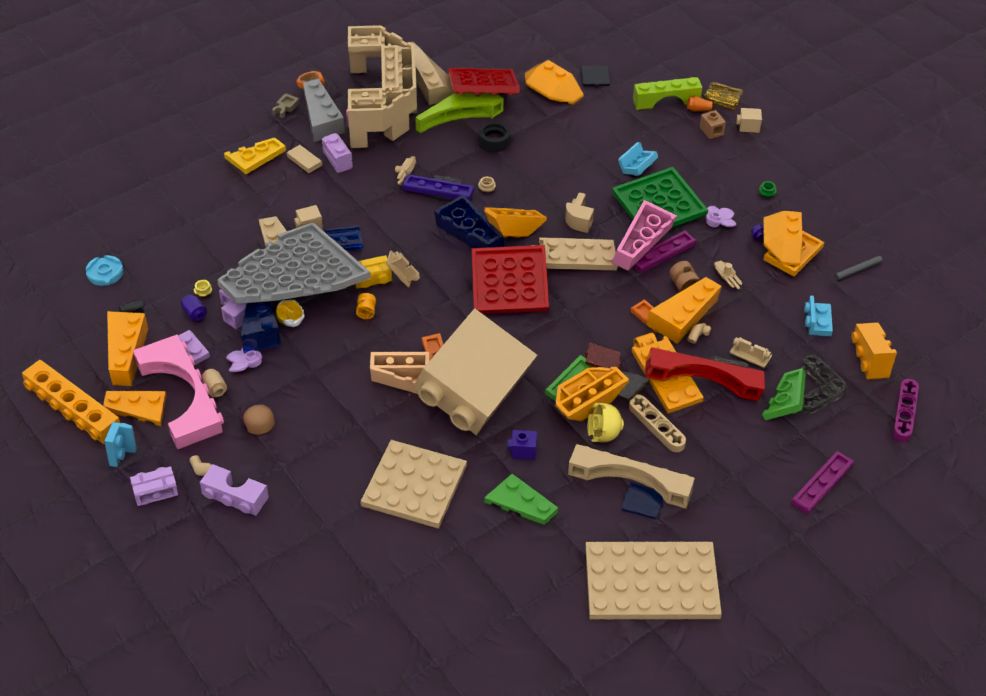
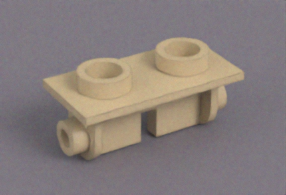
M392 250L389 252L386 264L407 287H410L412 280H419V272L412 265L408 266L409 261L402 253H393Z
M741 337L734 339V346L730 354L765 368L772 357L769 349L756 344L753 347L751 342Z

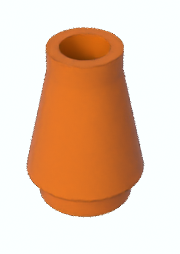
M697 96L688 98L687 110H691V112L711 111L712 101H707Z

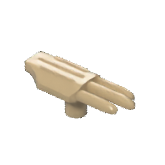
M415 156L406 158L402 166L395 167V172L399 173L397 176L399 186L404 183L407 174L410 175L416 164Z
M722 261L715 262V270L729 286L740 289L739 285H742V282L736 276L732 264Z

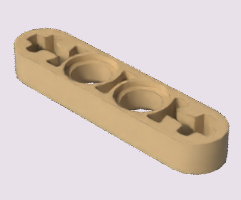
M632 396L629 402V410L670 451H683L686 437L644 396ZM651 414L654 415L656 418L650 420L646 418V415ZM666 427L669 431L661 432L659 428Z

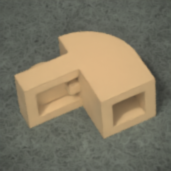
M579 192L577 198L572 200V203H566L565 220L572 229L588 233L593 223L594 209L585 207L586 194Z

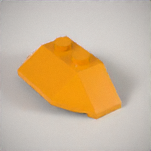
M549 60L525 72L526 85L550 100L574 104L584 97L574 76Z
M484 208L491 228L504 238L508 236L520 238V236L528 237L547 220L546 216L536 210Z
M781 211L764 217V246L778 259L780 264L799 266L802 247V212Z
M617 367L587 368L558 386L555 406L568 419L583 421L588 418L589 414H593L594 409L591 407L595 403H612L627 385L629 379Z

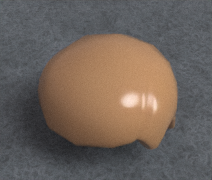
M263 404L253 405L244 412L243 421L248 432L251 434L267 433L275 424L271 409Z

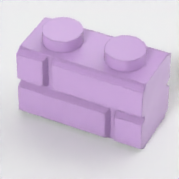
M338 133L322 138L323 153L336 172L340 173L353 167L352 153Z
M160 467L155 471L141 472L130 477L137 506L178 496L171 467Z

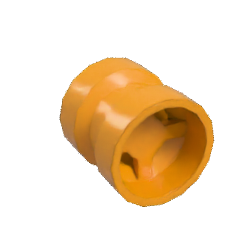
M370 293L360 294L357 300L356 314L362 319H371L375 315L376 298Z

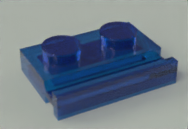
M360 225L324 229V232L344 250L363 248Z

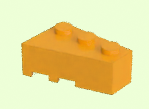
M879 323L856 324L855 330L851 334L852 342L856 345V355L860 357L861 370L865 373L866 379L890 378L897 354L895 349L891 350L889 347L891 346L890 340L884 339L886 334Z

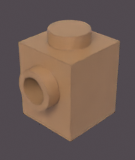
M716 110L701 114L700 128L709 139L724 135L726 121Z

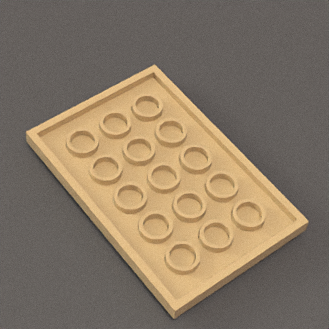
M586 542L589 619H721L722 614L713 542Z

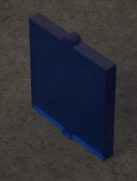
M630 482L627 494H624L625 500L622 511L657 519L660 508L663 507V496L654 488Z

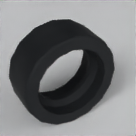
M493 121L485 123L480 127L479 145L483 149L499 152L509 146L511 132L506 124ZM490 134H498L503 137L499 139H491L486 136Z

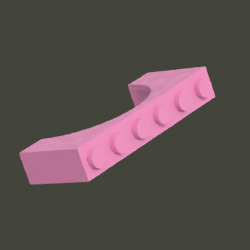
M174 335L135 349L133 353L142 376L152 373L173 374L186 380L195 390V397L189 409L182 416L168 423L171 438L178 450L222 433L224 420L221 413H217L215 410L217 407L214 399L208 396L209 390L206 383L202 384L201 382L202 376L199 369L194 368L195 363L192 355L186 353L188 349L184 340L180 341L178 335Z

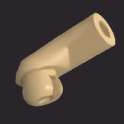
M705 323L696 324L693 326L687 341L696 344L699 335L704 334L708 336L710 334L711 327Z
M197 455L192 456L189 460L195 474L198 476H205L213 465L202 463Z

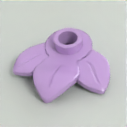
M709 206L707 208L706 223L709 226L719 227L721 224L726 227H733L737 225L732 220L734 212L731 209H718L716 206Z
M245 346L241 351L236 350L229 353L226 359L233 363L229 368V372H238L245 370L247 367L254 368L259 366L262 362L261 352L256 351L252 346Z

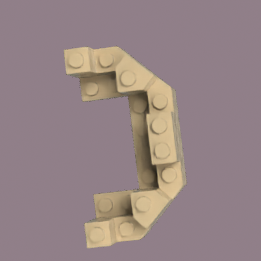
M381 25L348 26V52L351 73H367L366 57H381L382 88L348 89L351 148H367V132L384 131V136L394 141L409 130V114L417 113L415 46L411 42H404L403 38L397 34L387 32L386 28Z

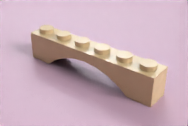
M576 444L568 469V475L585 480L608 476L632 479L654 490L666 503L685 509L692 494L695 479L686 474L676 473L665 468L655 467L647 463H641Z

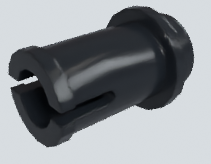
M139 300L128 304L122 303L119 306V311L128 313L143 312V302Z

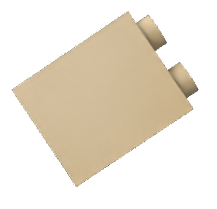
M474 308L423 368L413 388L418 391L420 399L425 404L432 407L438 406L450 415L452 423L457 428L464 431L470 430L477 435L525 375L537 354Z

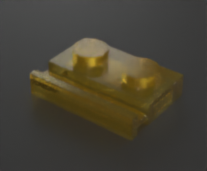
M712 82L707 93L704 95V99L735 109L743 95V90Z

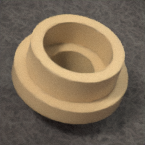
M483 177L478 183V187L483 192H491L496 188V183L491 177Z

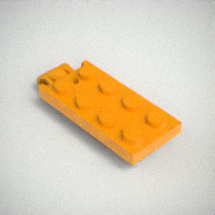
M648 333L633 339L634 347H632V354L644 374L646 358L651 347L676 352L667 336H664L658 342L654 333ZM680 376L666 381L647 378L668 414L703 402L704 397L691 376Z

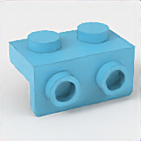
M637 142L618 159L622 173L634 176L641 175L658 158L657 151H643L641 143Z

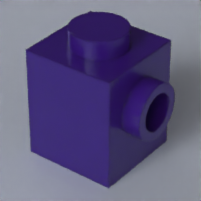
M513 430L512 438H508V450H511V458L535 460L537 431Z

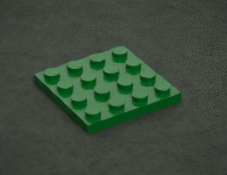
M674 167L612 188V194L632 220L635 218L644 200L677 215L672 228L706 216L708 213L706 206Z

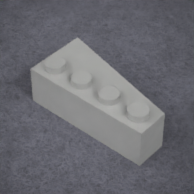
M315 79L303 83L304 98L313 141H320L323 137L338 133V135L345 133L344 117L320 80Z

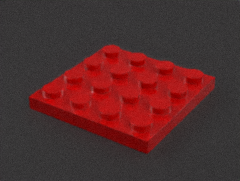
M448 68L451 87L456 94L472 92V94L480 95L482 92H486L490 95H498L499 93L515 95V93H520V85L513 69Z
M545 245L472 248L473 298L476 310L482 314L549 311Z

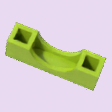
M698 77L634 84L633 102L636 110L650 109L660 99L676 96L682 99L684 105H686L689 97L697 96L701 98L702 85Z

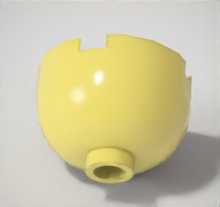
M595 403L591 407L594 409L593 414L588 416V435L593 434L594 439H591L592 442H610L623 429V419H621L619 411L613 405Z

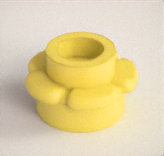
M199 280L195 283V294L205 297L212 292L211 285L207 280Z

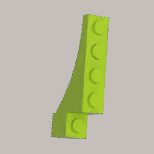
M466 92L465 94L454 93L415 117L416 131L422 133L436 125L463 118L490 117L492 119L503 112V98L486 92L479 96L471 92Z

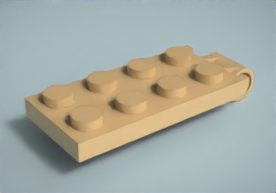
M539 238L540 245H545L546 268L617 270L618 268L617 265L612 263L616 253L614 240Z

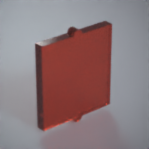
M589 342L585 352V364L595 368L617 367L619 369L621 365V352Z

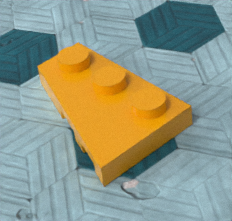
M106 391L103 406L113 414L124 417H136L138 421L145 422L147 420L161 427L166 392Z

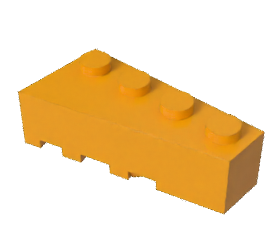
M107 311L108 364L112 385L132 386L138 367L133 350L144 346L148 332L145 313Z

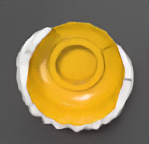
M290 299L282 300L278 303L275 314L281 324L288 327H296L302 322L304 310L297 301Z

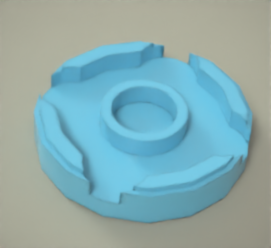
M106 255L104 258H94L86 266V276L94 285L105 286L113 284L123 275L122 263L114 256Z

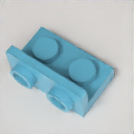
M810 296L809 301L805 302L804 313L808 314L805 319V327H808L809 335L832 336L831 304L814 303V296Z
M112 422L105 439L109 466L118 467L120 460L124 459L125 452H136L132 425Z

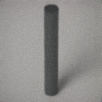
M880 255L840 271L834 274V277L838 281L881 263L883 259Z

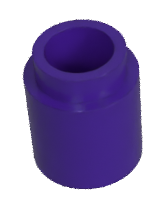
M187 295L181 300L182 309L192 321H200L205 317L207 309L196 296Z

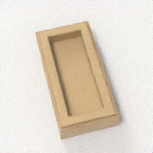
M301 145L287 152V157L308 173L322 166V161Z

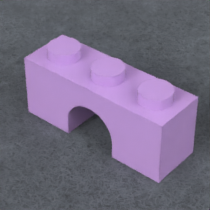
M213 464L200 481L202 495L208 499H215L226 506H232L244 513L256 516L269 498L267 485L248 478L244 485L231 487L233 484L231 471Z

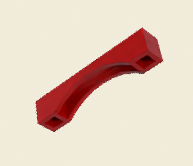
M651 347L646 358V378L666 381L680 376L702 377L725 386L740 398L759 401L765 390L764 371Z

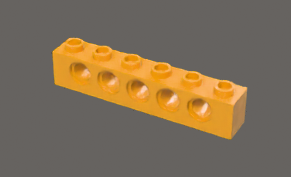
M38 360L22 372L23 385L27 390H32L39 399L47 401L54 410H59L67 420L75 422L80 430L87 431L92 439L99 440L105 444V439L112 422L120 423L118 416L42 360Z

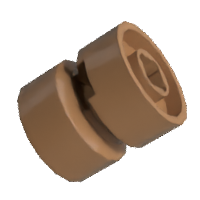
M688 261L678 262L670 269L669 275L679 292L700 281V278Z

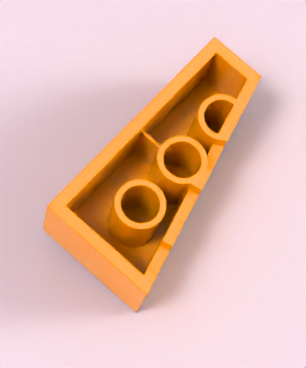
M707 277L703 278L651 309L646 325L654 330L656 328L658 333L667 336L668 339L678 344L718 301L722 286Z

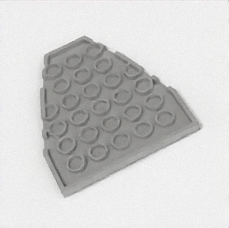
M312 222L278 235L276 242L269 241L266 243L265 249H257L241 259L236 269L231 268L227 271V274L218 279V286L236 304L276 301L345 289L348 286L369 279L370 271Z

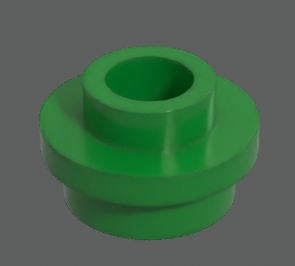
M770 181L763 182L759 187V193L764 197H772L777 191L775 184Z

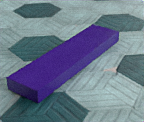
M407 174L402 185L405 191L470 202L474 193V186L409 174Z

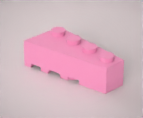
M644 200L621 241L612 263L629 270L672 228L677 215Z

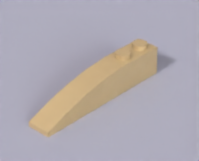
M411 42L415 46L416 82L428 104L439 103L454 94L455 92L452 90L448 74L414 42Z

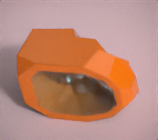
M318 71L304 73L296 81L298 87L304 89L303 83L319 79L325 88L323 76Z

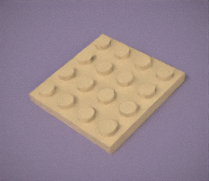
M391 440L361 499V506L439 529L467 467V461Z

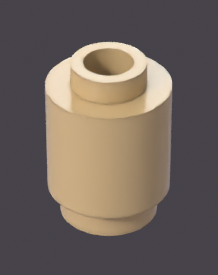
M208 369L202 374V383H206L211 397H220L226 392L227 385L218 371Z

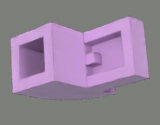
M221 289L219 294L221 304L224 305L221 308L223 321L237 330L250 317L249 303L236 304Z

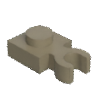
M285 93L272 109L273 115L275 116L277 113H280V118H284L286 111L291 113L300 104L299 98Z

